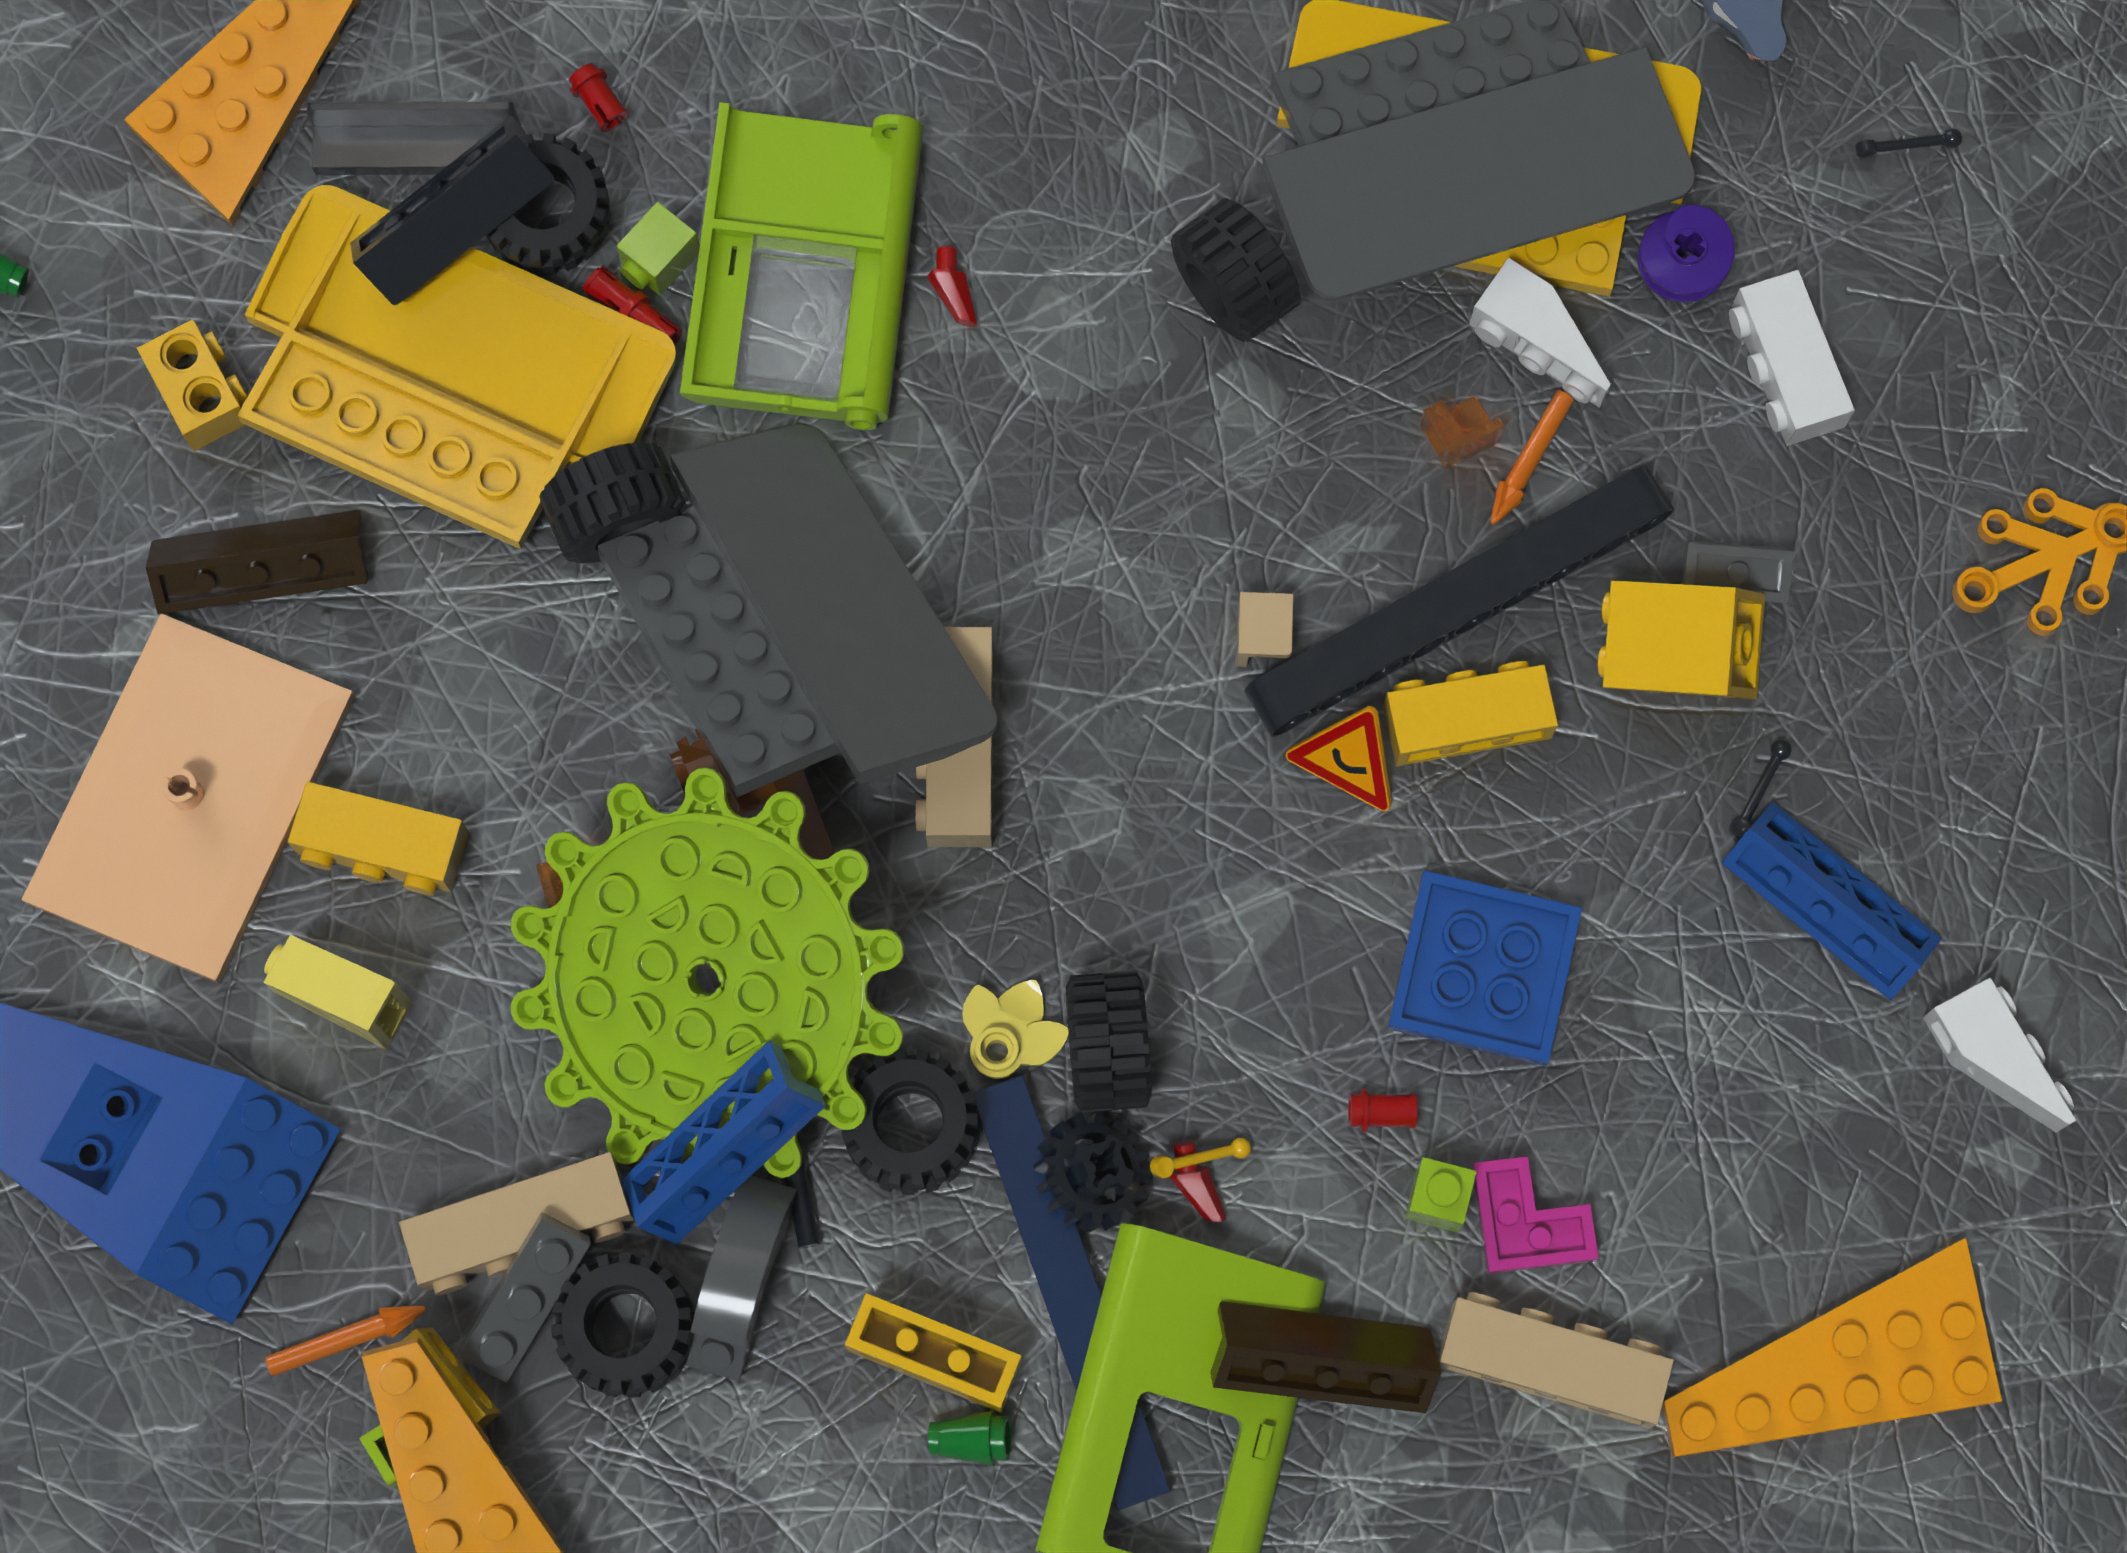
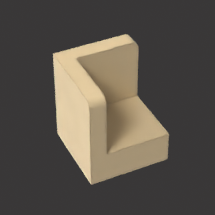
M1240 592L1236 666L1247 667L1248 657L1288 658L1291 656L1293 594Z

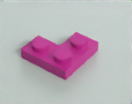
M1528 1156L1472 1164V1170L1476 1171L1474 1187L1487 1274L1595 1262L1599 1259L1591 1204L1536 1211Z

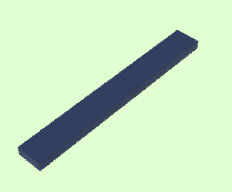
M1021 1075L973 1092L984 1132L1072 1382L1077 1391L1101 1294L1076 1223L1074 1222L1070 1226L1064 1224L1066 1211L1062 1207L1050 1212L1047 1207L1053 1199L1051 1192H1038L1036 1188L1046 1180L1045 1174L1033 1170L1036 1162L1047 1157L1037 1149L1039 1143L1045 1140V1136L1024 1077ZM1137 1401L1113 1494L1118 1511L1171 1492L1139 1401Z

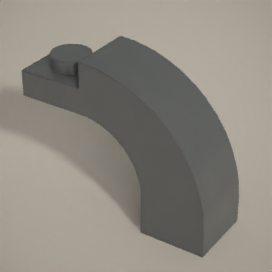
M750 1176L737 1188L722 1223L705 1274L690 1331L693 1333L686 1366L740 1381L745 1370L763 1292L775 1258L787 1235L797 1189L754 1176Z

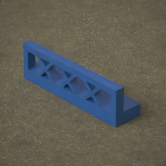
M1773 802L1722 861L1726 868L1889 1000H1892L1918 971L1942 939ZM1770 824L1772 827H1774L1777 831L1784 835L1788 841H1784L1783 839H1781L1772 830H1770L1767 827V825ZM1815 863L1820 864L1829 872L1830 875H1826L1824 872H1822L1819 868L1816 867ZM1857 897H1860L1865 902H1867L1873 910L1868 909L1865 905L1858 901ZM1900 931L1908 935L1921 947L1919 949L1901 935Z
M769 1040L622 1179L638 1228L677 1245L826 1106L820 1090L792 1076L780 1045ZM770 1067L774 1079L758 1094L755 1093L760 1076ZM732 1102H735L730 1120L722 1128L718 1129L723 1110ZM695 1137H698L692 1156L681 1164L686 1145ZM660 1171L656 1188L647 1197L643 1186Z

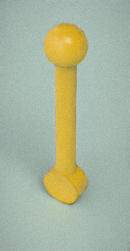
M1236 1138L1232 1141L1231 1145L1173 1159L1164 1155H1157L1150 1163V1170L1157 1177L1168 1178L1172 1175L1174 1169L1229 1156L1244 1159L1251 1153V1144L1245 1138Z

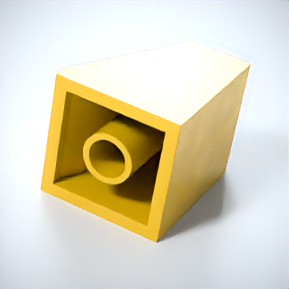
M1611 581L1610 592L1605 594L1602 603V619L1605 624H1608L1606 645L1601 647L1598 655V672L1600 677H1603V687L1619 690L1757 700L1765 594L1736 587Z

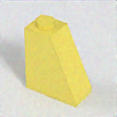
M293 935L289 936L284 946L279 944L274 948L265 964L264 973L268 975L264 983L274 993L386 1050L413 1004L410 998L394 981Z

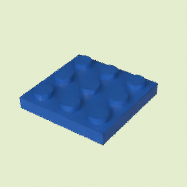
M1424 870L1387 1029L1546 1067L1551 1055L1582 907Z

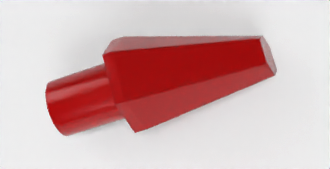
M950 246L937 248L936 269H933L927 275V278L956 323L967 327H974L977 322L966 280V273L957 271V249Z
M1184 1140L1174 1143V1157L1177 1158L1196 1153L1194 1141ZM1195 1164L1174 1169L1169 1178L1204 1220L1223 1222L1227 1219L1209 1174L1208 1166Z

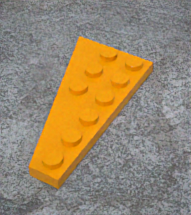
M255 0L131 112L124 121L149 148L233 227L242 212L240 206L251 187L255 188L264 173L262 167L275 144L281 143L318 78V68L327 52L332 53L340 39V29L351 10L357 9L361 0Z
M1966 1237L1663 1401L1662 1411L1672 1458L2002 1402Z
M416 1337L364 1351L362 1361L416 1552L564 1553L556 1541L555 1534L508 1466H504L489 1444V1438L480 1425L474 1422L458 1399L456 1390L421 1339Z

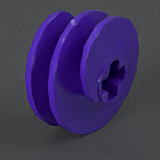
M1698 205L1680 206L1676 211L1658 217L1646 229L1637 254L1640 276L1651 291L1666 300L1681 303L1703 300L1717 291L1728 276L1735 256L1734 237L1726 221L1712 209ZM1686 251L1691 253L1685 259L1680 257Z

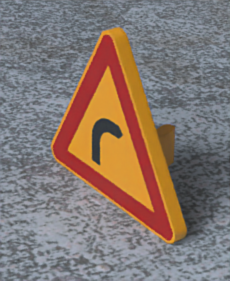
M1367 706L1289 747L1285 756L1289 762L1376 809L1387 811L1392 805L1378 711L1374 707Z

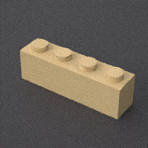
M944 627L993 705L992 627ZM991 736L986 741L950 757L916 767L917 779H926V799H916V831H926L928 847H992Z
M611 1152L400 1221L399 1225L417 1285L425 1291L434 1289L435 1295H444L466 1287V1278L486 1271L489 1278L504 1275L541 1212L589 1237L592 1236L595 1243L626 1233L624 1225L636 1221L615 1157Z
M1469 1292L1467 1300L1457 1297L1452 1303L1438 1355L1441 1369L1647 1429L1658 1424L1674 1361L1673 1359L1660 1356L1662 1349L1660 1346L1637 1339H1629L1628 1346L1606 1340L1607 1331L1586 1324L1576 1323L1574 1331L1552 1325L1554 1316L1535 1309L1522 1308L1520 1315L1499 1309L1500 1300L1479 1293Z

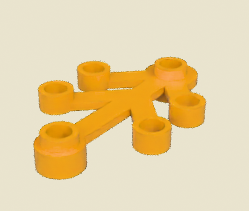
M2039 488L2034 490L2024 503L2026 517L2038 524L2046 523L2054 518L2084 530L2068 538L2011 519L2010 515L2003 510H1989L1984 514L1977 526L1978 535L1984 542L1995 545L2006 540L2037 552L1993 572L1982 567H1972L1965 570L1953 585L1952 595L1955 603L1965 612L1981 613L1992 605L1998 593L2049 571L2040 600L2029 611L2026 619L2028 628L2034 634L2048 636L2062 622L2063 616L2060 608L2076 558L2095 550L2088 580L2083 582L2075 591L2073 603L2076 609L2083 614H2097L2109 600L2107 585L2116 557L2127 552L2126 505L2107 503L2096 510H2092L2060 499L2050 489ZM2033 500H2045L2049 504L2050 511L2047 513L2037 511L2033 505ZM1987 521H1999L2003 526V533H1992L1987 527ZM2112 523L2118 526L2121 536L2118 538L2109 536L2105 532V524ZM1965 587H1976L1981 592V600L1972 601L1967 598L1964 591ZM2092 590L2097 593L2099 604L2087 603L2083 597V591ZM2045 611L2049 613L2053 619V624L2050 626L2040 624L2036 618V612Z

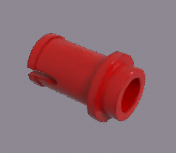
M589 63L577 69L570 76L569 82L572 85L570 92L573 97H580L598 123L599 129L602 132H607L622 124L617 118L618 116L621 120H626L629 112L622 106L606 82V71L602 68L598 69L594 63Z
M1360 1089L1359 1094H1349V1127H1359L1360 1132H1367L1368 1127L1416 1128L1417 1097L1415 1093H1409V1095L1368 1094L1367 1089Z

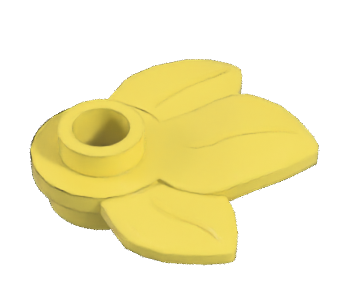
M1029 980L1014 985L999 998L985 987L975 985L963 1005V1023L973 1037L970 1045L971 1061L981 1074L989 1078L1000 1079L1008 1077L1016 1072L1020 1065H1044L1061 1051L1068 1038V1027L1057 1022L1042 1021L1044 1017L1043 997L1036 980ZM1000 1043L1007 1048L1008 1053L1003 1060L993 1061L987 1056V1049L992 1044Z

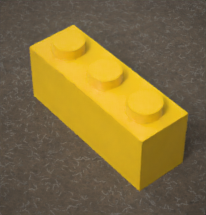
M1528 661L1511 662L1500 666L1498 673L1478 676L1477 671L1474 670L1460 671L1445 678L1446 682L1425 685L1424 680L1405 681L1393 687L1394 691L1387 692L1383 705L1396 767L1552 739L1558 727L1545 664L1530 667Z
M306 781L288 844L297 854L301 855L300 862L323 870H331L333 863L353 868L351 874L360 879L382 883L384 876L403 880V887L407 890L422 895L434 896L436 889L452 893L469 831L460 819Z
M868 1293L863 1298L845 1342V1347L850 1353L999 1413L1003 1412L1022 1364V1355Z

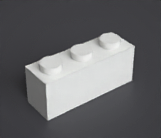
M1799 270L1740 288L1731 306L1732 309L1729 310V320L1735 336L1738 339L1744 338L1750 355L1747 357L1748 369L1753 382L1757 386L1762 384L1769 401L1766 403V413L1773 431L1776 433L1781 431L1786 446L1845 428L1855 409Z

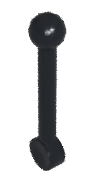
M1951 128L1946 130L1943 135L1882 142L1863 140L1858 142L1855 148L1858 157H1869L1877 152L1938 145L1954 149L1961 144L1962 135L1957 129Z
M1777 740L1771 745L1772 757L1741 816L1735 818L1730 823L1729 833L1734 839L1740 840L1751 827L1750 820L1782 760H1786L1791 755V746L1787 741Z

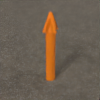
M1557 390L1554 393L1505 481H1499L1490 519L1492 525L1498 523L1522 502L1521 498L1525 495L1523 492L1524 488L1574 402L1570 394L1561 390Z
M424 1306L378 1308L380 1314L265 1356L268 1371L273 1377L386 1334L387 1336L391 1335L393 1338L422 1315L426 1308Z

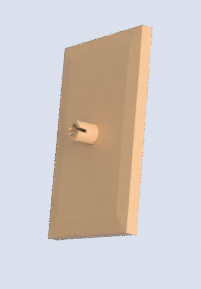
M160 614L21 900L30 906L220 984L290 836L306 781L315 783L354 701L355 694L349 689Z

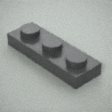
M541 1212L460 1346L458 1358L507 1383L554 1306V1302L562 1292L560 1288L566 1279L569 1281L589 1248L590 1237Z

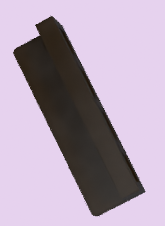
M353 510L153 540L146 563V572L157 614L367 584L368 570L360 539V511Z
M1224 1301L1220 1302L1217 1310L1222 1339L1210 1372L1213 1388L1410 1412H1427L1442 1372L1432 1332L1427 1327Z

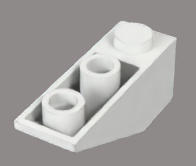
M1508 258L1474 306L1469 325L1475 328L1476 334L1487 344L1494 347H1501L1502 345L1518 355L1521 364L1531 372L1538 375L1546 373L1563 384L1562 388L1573 399L1581 403H1588L1590 401L1600 408L1611 384L1554 287Z
M1991 978L1936 1006L1923 1017L1952 1066L2056 1133L2076 1121L2071 1112L2074 1110L2071 1096L2060 1082L2052 1081L2043 1066L2045 1055L2041 1046L2031 1034L2025 1035L2014 1018L2017 1015V1010L2012 998L2003 987L1996 988Z

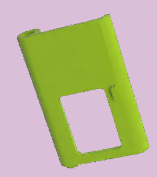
M1126 1223L1120 1224L1035 1551L1039 1553H1132L1107 1545L1103 1535L1137 1401L1141 1394L1148 1392L1228 1415L1238 1421L1239 1432L1208 1553H1260L1298 1398L1213 1388L1210 1372L1222 1339L1217 1310L1220 1302L1224 1301L1320 1313L1327 1283L1311 1276L1150 1228ZM1260 1425H1262L1254 1457H1252Z

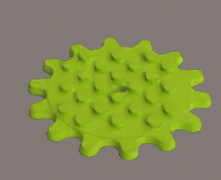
M704 767L696 769L687 778L685 798L677 811L662 813L651 804L641 787L631 782L619 783L610 790L607 797V806L612 818L613 829L611 836L605 843L590 845L575 834L566 831L555 833L548 839L545 845V857L549 865L559 874L562 880L563 894L557 905L551 908L527 905L514 912L511 918L510 928L515 939L521 944L534 948L539 952L545 961L546 967L545 977L539 985L518 992L511 1002V1015L513 1020L524 1029H546L558 1036L562 1043L563 1056L559 1065L546 1077L544 1083L545 1093L548 1099L559 1107H570L588 1097L597 1098L604 1102L612 1116L611 1128L606 1139V1148L608 1152L613 1154L616 1162L632 1164L638 1161L650 1143L658 1139L664 1140L769 1040L781 1046L794 1078L820 1090L826 1106L817 1114L818 1116L827 1119L832 1125L842 1130L855 1129L863 1123L867 1112L866 1102L862 1095L854 1088L849 1078L848 1067L852 1059L858 1054L870 1053L877 1056H888L895 1053L903 1042V1030L900 1023L895 1018L881 1013L873 1006L868 997L867 987L873 975L895 968L902 961L904 943L896 932L890 929L870 930L863 928L857 924L852 916L850 900L855 891L867 881L870 873L869 863L860 851L843 849L829 858L815 859L804 850L800 840V829L804 822L806 811L805 805L799 796L789 791L777 792L768 799L763 810L757 816L752 818L741 817L730 807L723 776L715 769ZM710 963V967L717 973L718 981L721 982V985L714 993L702 990L696 981V971L701 964ZM770 1067L760 1076L755 1093L758 1094L774 1079ZM732 1102L723 1110L718 1129L722 1128L730 1120L735 1102ZM797 1133L763 1164L772 1175L780 1178L789 1177L800 1168L803 1156ZM695 1137L686 1145L683 1163L692 1156L698 1137Z

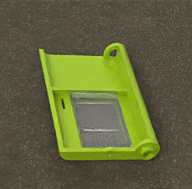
M719 102L680 387L682 397L707 405L845 421L848 427L857 430H873L878 423L885 422L888 419L924 130L921 122L909 116L886 114L874 118L872 127L746 112L733 108L730 103Z

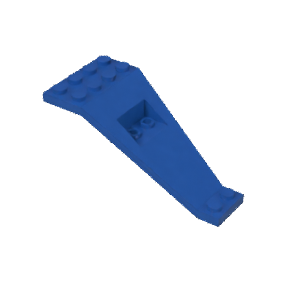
M0 1003V1170L131 1272L233 1325L341 1129L247 1077ZM119 1095L124 1100V1109L120 1114L111 1116L107 1111V1102L113 1096ZM93 1144L96 1147L97 1156L93 1162L83 1164L79 1159V1152L83 1146Z

